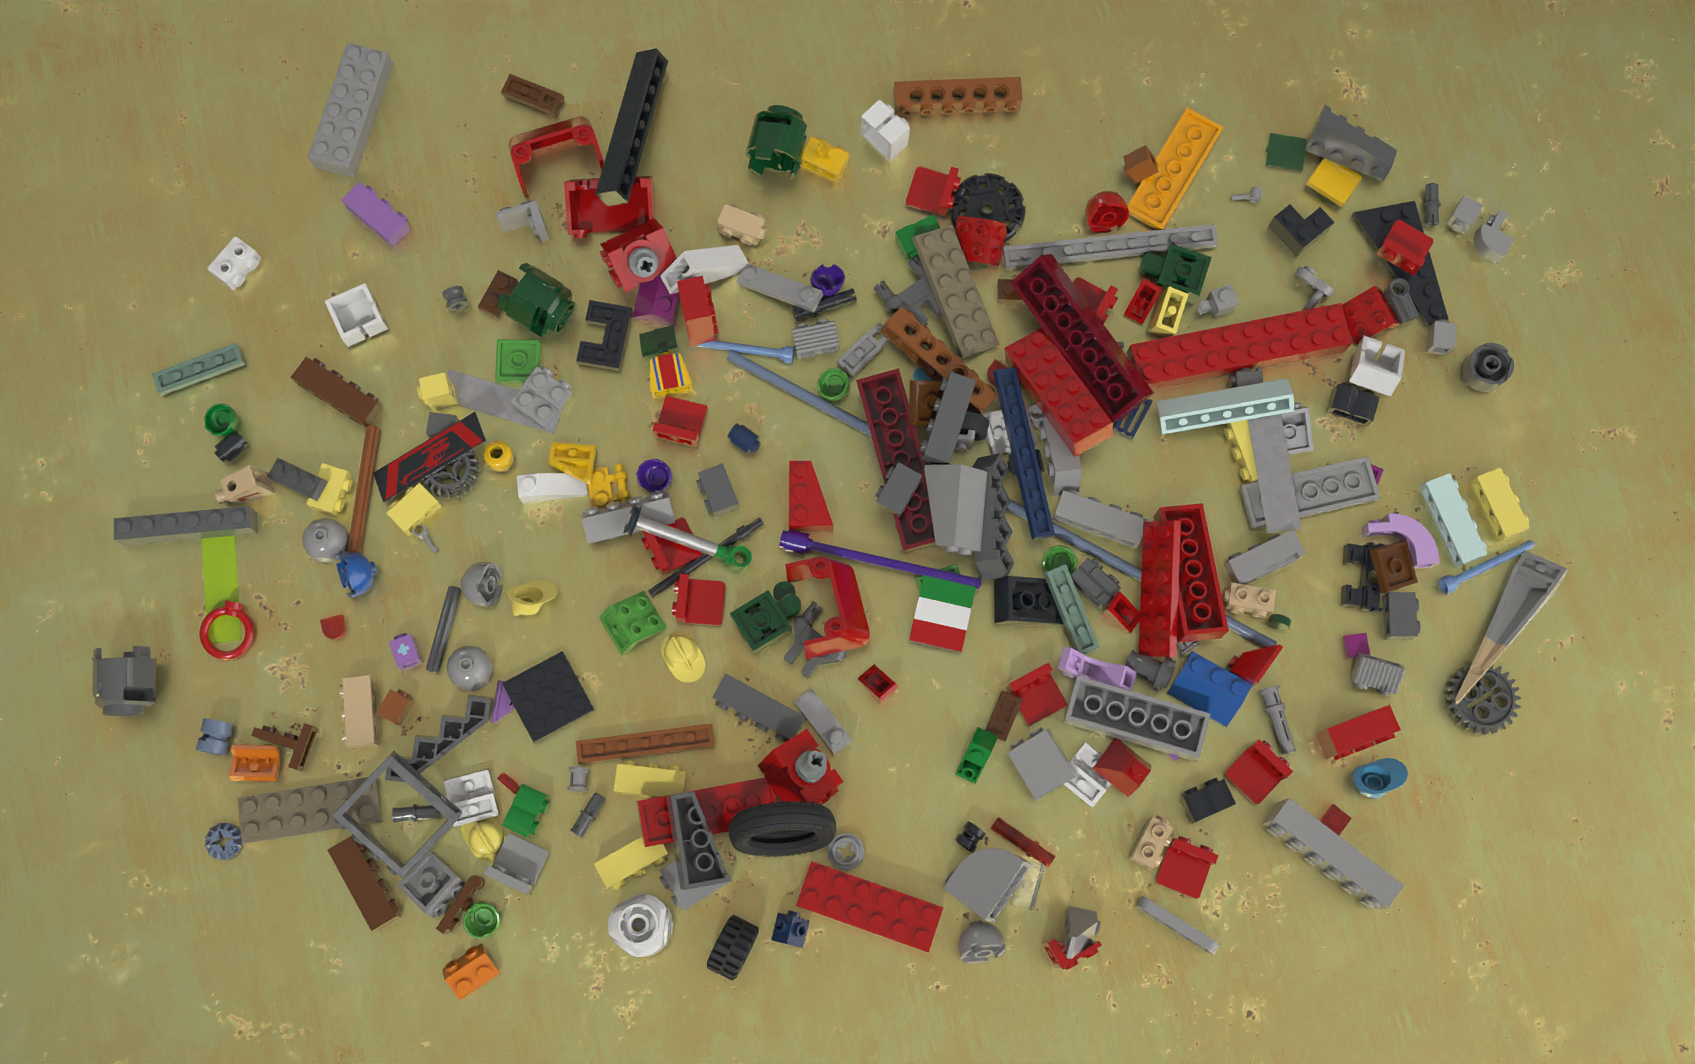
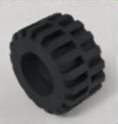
M733 914L724 925L709 955L707 968L731 981L737 978L759 934V927Z

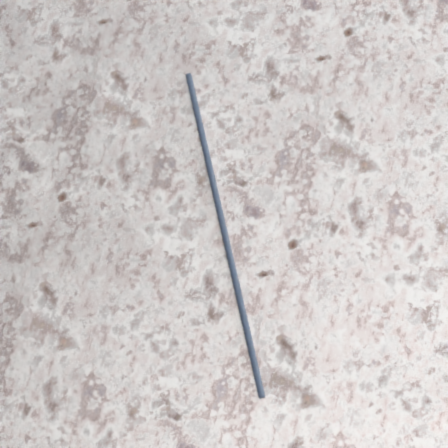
M733 350L729 353L728 361L871 437L868 423ZM925 461L926 465H936ZM1011 500L1006 510L1027 520L1024 506ZM1053 522L1055 536L1141 581L1142 569ZM1226 615L1230 630L1264 648L1277 644L1275 640Z

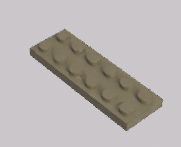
M950 225L913 237V243L958 356L962 359L1000 345L953 226Z
M368 777L238 798L242 844L342 829L336 824L335 818L332 815ZM378 778L346 811L361 826L382 822Z

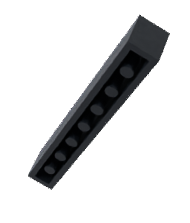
M657 48L636 52L595 192V195L607 206L629 202L668 60Z

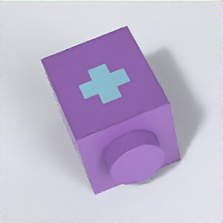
M399 634L394 637L393 641L389 642L399 669L405 670L423 663L415 637L411 634Z

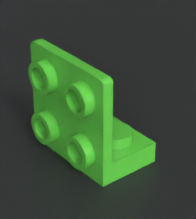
M644 591L608 606L599 617L621 655L629 652L638 642L666 629L664 622Z

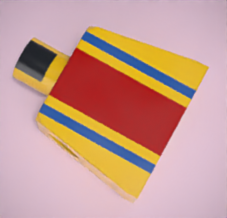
M669 344L657 346L658 357L650 358V391L652 398L693 391L692 382L681 354H671Z

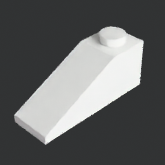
M536 473L517 476L518 497L522 503L589 496L588 484L566 473Z

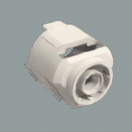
M638 894L617 904L614 910L611 911L608 919V932L612 936L613 942L632 956L647 957L658 953L668 944L673 932L674 922H672L671 911L662 900L649 894ZM636 918H642L641 921H638L637 923H633V920H634V919H636ZM632 926L637 927L641 932L634 931Z

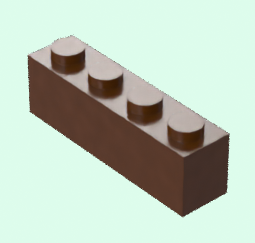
M305 357L290 378L297 385L365 429L367 425H371L383 409L378 403L379 399L369 392L367 395L360 391L361 387L352 381L349 383L342 380L343 376L333 369L331 372L325 369L326 365L317 358L311 360Z
M351 835L329 848L328 852L370 930L378 931L400 918L401 915L398 911L401 908L395 898L391 899L387 891L390 890L389 885L384 878L380 879L376 872L379 870L378 865L373 858L369 859L365 852L368 850L367 846L357 843Z

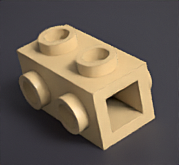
M725 204L717 221V229L722 235L736 237L747 245H758L760 239L764 240L768 229L765 227V219L760 214L755 212L750 214L743 211L737 205L730 206Z
M1231 583L1223 590L1222 600L1225 602L1224 608L1231 609L1230 612L1235 614L1249 612L1253 613L1254 617L1266 618V615L1269 616L1274 612L1276 590Z
M1157 815L1156 818L1150 817L1129 859L1149 870L1153 869L1154 866L1158 867L1164 856L1161 854L1164 846L1168 847L1173 839L1174 834L1171 832L1174 827L1168 825L1169 821Z

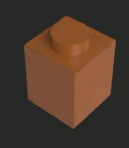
M1147 145L1123 156L1125 166H1123L1124 173L1128 178L1131 177L1136 184L1159 172L1156 158Z
M390 689L376 713L401 726L414 702L409 700L411 695L401 689L397 692Z

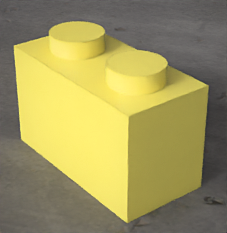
M1170 286L1161 291L1147 332L1162 338L1175 335L1189 294Z
M445 372L419 378L420 386H417L419 398L423 399L424 404L428 405L432 411L458 405L454 384Z
M322 463L317 476L328 481L318 501L308 498L306 505L312 510L337 517L338 513L344 508L346 492H349L353 485V476L346 470Z
M418 483L416 486H411L400 501L397 500L392 503L386 514L410 536L413 533V529L416 531L421 526L420 524H423L442 506Z

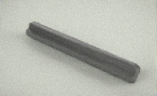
M448 587L426 666L428 672H439L461 592L459 587Z

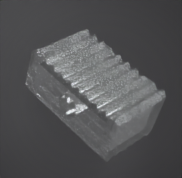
M1025 859L1032 866L1012 894L1013 896L1010 897L1011 901L1009 903L1010 905L1031 911L1034 909L1045 864Z

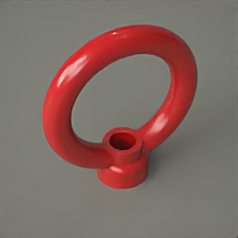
M225 600L224 606L212 610L203 619L199 631L200 641L205 651L211 656L221 660H232L240 657L250 648L254 639V626L250 617L242 610L243 604ZM223 615L237 617L243 623L245 629L242 643L231 651L217 649L209 638L211 624L215 619Z

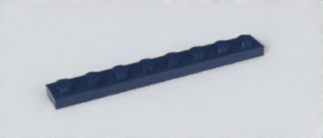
M1016 368L996 369L993 372L1031 538L1032 540L1050 538L1055 536V531Z

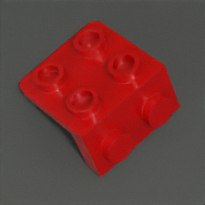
M921 166L917 167L906 198V205L946 217L948 208L952 209L955 197L952 196L954 189L958 190L961 182V177H958L959 169L951 167L949 174H944Z
M959 216L956 222L955 234L966 261L999 267L1003 255V243L1007 234V224L994 220Z
M1397 220L1376 255L1414 276L1425 262L1424 258L1434 241L1431 237L1405 222Z
M1080 277L1075 278L1074 285L1104 324L1108 318V315L1105 314L1108 307L1113 309L1118 300V297L1115 296L1118 288L1110 285L1106 292Z
M683 517L675 520V523L667 525L693 535L686 519ZM642 531L644 535L641 538L646 551L651 549L654 557L650 559L655 569H661L663 575L692 562L702 555L700 551Z
M680 574L679 580H675L674 593H678L677 602H673L672 615H675L677 623L720 626L723 619L725 583L722 581L690 579L689 574Z
M1260 739L1254 741L1225 772L1226 778L1256 805L1260 804L1283 779L1288 778L1293 773L1289 768L1291 766L1285 758L1278 757L1273 752V747L1265 740L1261 741Z
M1179 836L1178 839L1173 838L1165 852L1156 882L1159 885L1197 899L1201 895L1210 867L1216 864L1219 855L1214 854V849L1200 845L1199 848L1192 845V841L1182 836Z

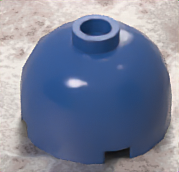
M348 552L336 556V559L341 562L336 565L342 586L345 588L348 585L350 590L349 593H346L347 596L353 598L367 592L373 585V575L377 574L374 562H369L366 556L358 552Z

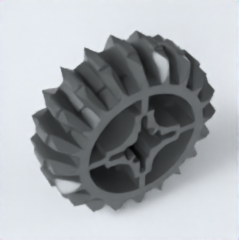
M469 451L448 464L452 467V472L455 476L448 472L445 465L435 471V474L432 473L422 479L425 480L423 485L426 488L430 487L429 491L432 494L437 492V496L440 498L444 493L447 499L451 498L452 493L456 498H459V491L461 490L464 494H467V486L474 488L471 480H478V476L474 473L480 472V468L476 466L479 464V460L474 458L476 453ZM466 464V472L460 479L459 472ZM446 479H451L455 483L445 485L440 484L438 482L440 480L444 481Z

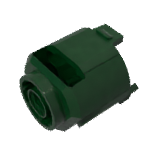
M772 105L768 107L767 111L763 110L756 114L745 152L746 156L750 159L748 170L758 176L763 175L765 168L777 172H790L789 179H794L800 168L799 164L807 135H805L807 125L803 120V116L798 111L787 106Z
M528 263L521 264L519 269L526 274L514 289L511 297L504 293L500 294L497 307L505 311L507 317L540 337L548 336L551 333H560L575 309L576 303L572 301L571 290L560 281L535 268V266Z

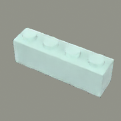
M1449 473L1430 480L1420 486V491L1455 567L1485 556L1487 554L1486 544L1479 537L1476 522L1470 518L1467 511V503L1461 498L1458 492V484L1451 477V474Z

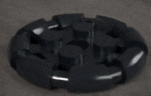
M984 173L982 176H977V174L970 176L962 181L958 190L952 194L955 200L952 209H949V213L952 215L950 220L954 229L959 216L988 219L1005 223L1006 219L1011 221V224L1006 227L1005 243L1016 235V230L1021 228L1024 223L1026 207L1023 206L1022 202L1024 198L1013 182L1009 183L1006 181L1005 177L1001 175ZM986 184L987 187L980 188L979 185ZM1001 187L1005 190V192L1002 195L1000 192L996 190ZM965 193L971 194L969 199L964 196ZM1009 203H1013L1015 207L1009 208ZM988 204L993 207V211L985 213L981 207ZM966 210V215H960V211Z

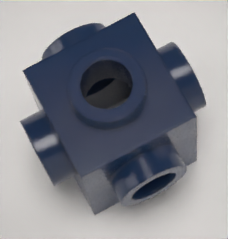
M788 910L787 914L778 913L771 940L803 948L810 920L802 919V913Z

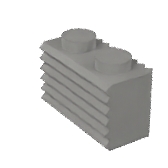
M822 319L817 321L815 325L808 326V324L803 323L796 325L795 329H791L797 359L840 350L834 321Z
M1358 652L1350 678L1355 682V686L1359 688H1376L1378 693L1390 696V693H1398L1406 669L1401 664Z

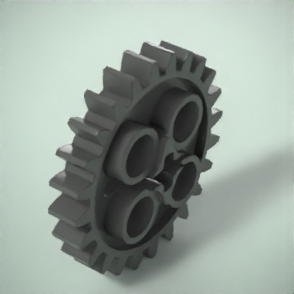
M1472 663L1469 664V668L1466 665L1461 667V672L1456 671L1454 673L1456 678L1449 679L1453 686L1446 688L1451 695L1445 697V699L1452 702L1447 708L1454 709L1451 717H1459L1457 724L1466 723L1464 730L1473 727V734L1479 733L1480 730L1482 735L1488 734L1489 731L1491 734H1495L1498 732V729L1500 731L1505 730V725L1513 723L1510 718L1518 716L1513 710L1521 708V706L1515 703L1521 697L1516 696L1514 693L1520 689L1512 687L1516 680H1508L1509 672L1502 674L1501 666L1493 669L1492 665L1470 690L1471 698L1469 699L1465 696L1459 704H1456L1455 699ZM1483 678L1489 681V688L1484 686ZM1495 688H1499V692L1472 706L1470 709L1467 708L1469 703L1479 699ZM1496 697L1502 702L1501 708L1495 703ZM1477 708L1483 711V719L1477 715Z

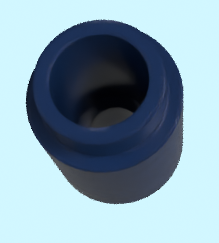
M738 423L733 426L727 436L733 445L747 455L751 452L754 454L761 445V442H759L760 436L745 425H739Z

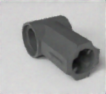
M1398 278L1385 287L1383 294L1387 301L1391 303L1400 324L1417 318L1419 313L1408 293L1409 284L1404 279ZM1393 287L1398 289L1399 294L1393 291Z

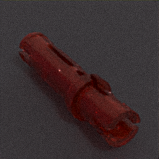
M999 816L990 828L1027 853V857L1030 858L1031 856L1046 868L1051 865L1056 857L1040 846L1037 840L1034 842Z

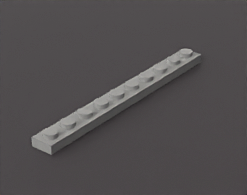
M1215 224L1006 246L1003 247L1005 270L1027 268L1040 255L1052 254L1059 264L1139 256L1146 255L1147 253H1166L1170 244L1189 250L1213 248L1218 246Z

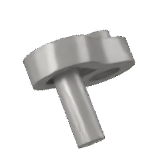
M1307 265L1304 268L1299 266L1294 273L1300 280L1316 290L1304 306L1306 310L1315 308L1323 296L1330 298L1335 292L1328 284L1315 276L1316 272Z

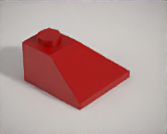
M1278 644L1243 652L1238 657L1234 655L1227 664L1229 667L1228 671L1252 684L1253 687L1262 679L1283 646Z
M1114 738L1092 769L1129 797L1141 786L1150 773L1152 765L1121 740Z

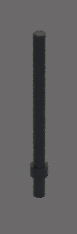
M759 517L747 526L742 525L736 529V533L719 544L728 547V545H734L741 539L744 541L751 536L750 533L763 526L764 523ZM706 553L702 554L649 589L648 592L652 598L673 585L675 580H679L680 574H690L714 558V556Z

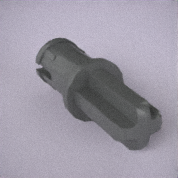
M1429 183L1425 186L1426 203L1423 204V207L1426 208L1425 225L1431 226L1433 218V226H1438L1439 207L1441 206L1439 202V185Z
M598 793L593 794L585 809L580 810L581 814L570 829L571 832L581 838L584 837L593 820L596 821L595 816L605 802V798Z
M414 804L413 807L392 809V820L394 823L401 821H414V823H417L418 820L438 819L440 812L432 805L417 806V804Z

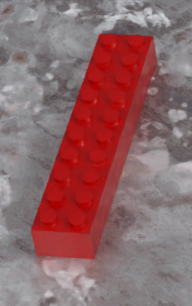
M1338 303L1131 344L1126 353L1149 387L1155 390L1235 374L1236 371L1243 368L1255 370L1257 367L1266 368L1346 352L1352 345V340L1342 304Z

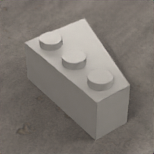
M1043 417L1042 426L1039 427V436L1044 441L1043 453L1044 457L1047 458V470L1050 476L1053 496L1061 495L1063 490L1079 492L1082 474L1079 455L1074 457L1047 418Z
M1294 529L1282 535L1277 534L1269 538L1268 542L1262 545L1257 543L1249 547V551L1241 554V552H1237L1229 556V561L1224 567L1233 583L1246 585L1296 562L1305 554V551Z

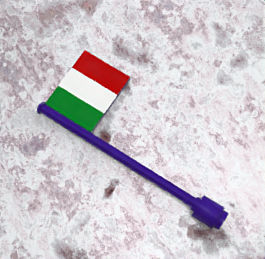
M790 529L782 531L779 548H784V551L805 555L806 551H816L922 575L923 580L909 641L962 653L975 590L979 589L982 583L979 576L974 578L815 542L809 538L810 534Z

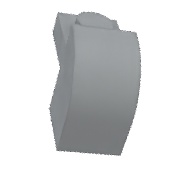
M1501 209L1495 216L1491 214L1487 222L1483 223L1474 235V243L1478 252L1496 264L1505 257L1514 240L1499 231L1508 214Z

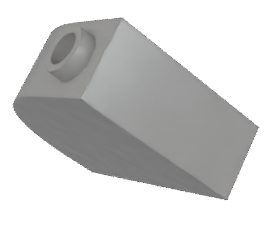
M998 848L982 849L966 857L955 871L949 874L943 889L984 920L994 923L1032 864L1007 850Z

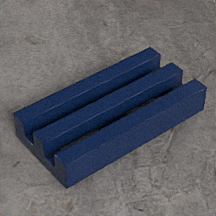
M1146 399L1143 402L1145 407L1131 433L1127 430L1141 404L1132 411L1123 429L1120 428L1123 421L1121 419L1117 421L1113 430L1133 439L1153 400Z

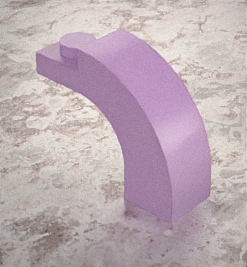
M1389 513L1382 520L1368 521V524L1362 528L1363 537L1385 535L1393 536L1400 541L1407 540L1414 568H1429L1440 563L1438 549L1433 537L1421 523L1411 517Z
M1063 647L1062 655L1059 659L1058 669L1064 671L1063 674L1076 680L1077 676H1081L1129 691L1133 689L1137 672L1126 665L1099 661L1085 656L1071 647Z

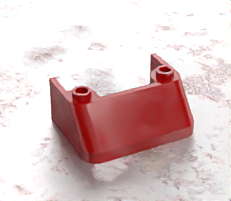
M578 116L514 135L509 140L511 158L525 198L529 197L520 165L528 163L532 159L533 154L573 142L581 146L593 144L602 171L604 161L589 119Z
M815 557L785 564L787 582H795L813 577L817 579L830 577L840 615L826 621L824 625L825 637L803 641L806 659L863 647L869 642L870 631L852 566L826 557Z

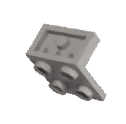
M537 200L525 201L519 206L512 208L504 207L495 213L502 232L531 225L534 235H539L541 242L550 240Z
M508 833L492 867L487 866L484 875L530 895L549 856V851Z

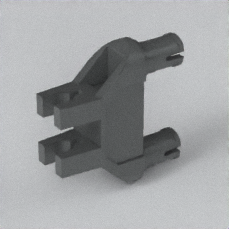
M916 256L914 260H910L907 264L919 278L915 283L898 295L891 291L884 280L880 282L881 285L877 284L873 289L885 302L884 308L886 311L895 314L901 307H904L912 312L915 319L922 325L927 326L928 318L921 311L924 306L927 305L937 318L942 313L919 256Z
M814 601L811 602L810 606L801 616L794 618L795 644L784 656V660L790 665L793 664L802 652L805 653L803 641L823 637L811 625L819 614L823 612V608L821 606L817 607V603ZM848 650L811 658L801 670V674L808 679L819 665L844 661L847 658L846 652Z

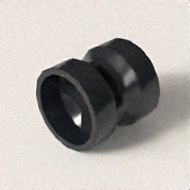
M967 821L963 833L958 834L955 841L969 852L974 853L977 843L984 839L986 833L973 823Z

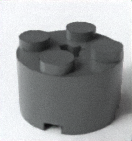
M1486 343L1469 354L1463 362V382L1480 392L1494 391L1512 375L1514 360L1507 353L1508 350L1500 344Z

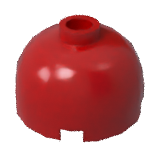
M1102 191L1088 200L1085 216L1087 224L1092 231L1108 233L1111 232L1110 228L1117 226L1120 228L1128 220L1129 211L1125 200L1118 193Z

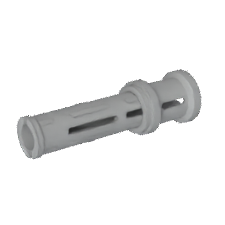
M1276 685L1259 691L1264 696L1267 706L1265 710L1271 715L1282 755L1295 752L1296 749L1284 714L1286 705L1282 703L1278 689H1280V686Z

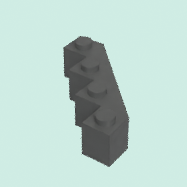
M998 453L979 457L972 466L987 472L981 552H974L976 567L984 580L1008 576L1014 565V561L1006 547V543L1013 531L1004 516L1011 500L1002 485L1009 469L1001 454Z
M468 695L465 717L442 715L439 737L416 735L412 757H401L419 773L423 772L488 722L492 697ZM390 767L386 769L385 780L406 782Z

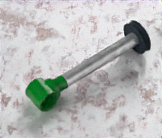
M634 503L626 520L623 534L628 532L631 537L635 528L720 558L733 571L742 570L752 560L751 551L745 546L735 547L728 545V547L640 516L642 505L638 508ZM735 553L743 557V563L735 561Z

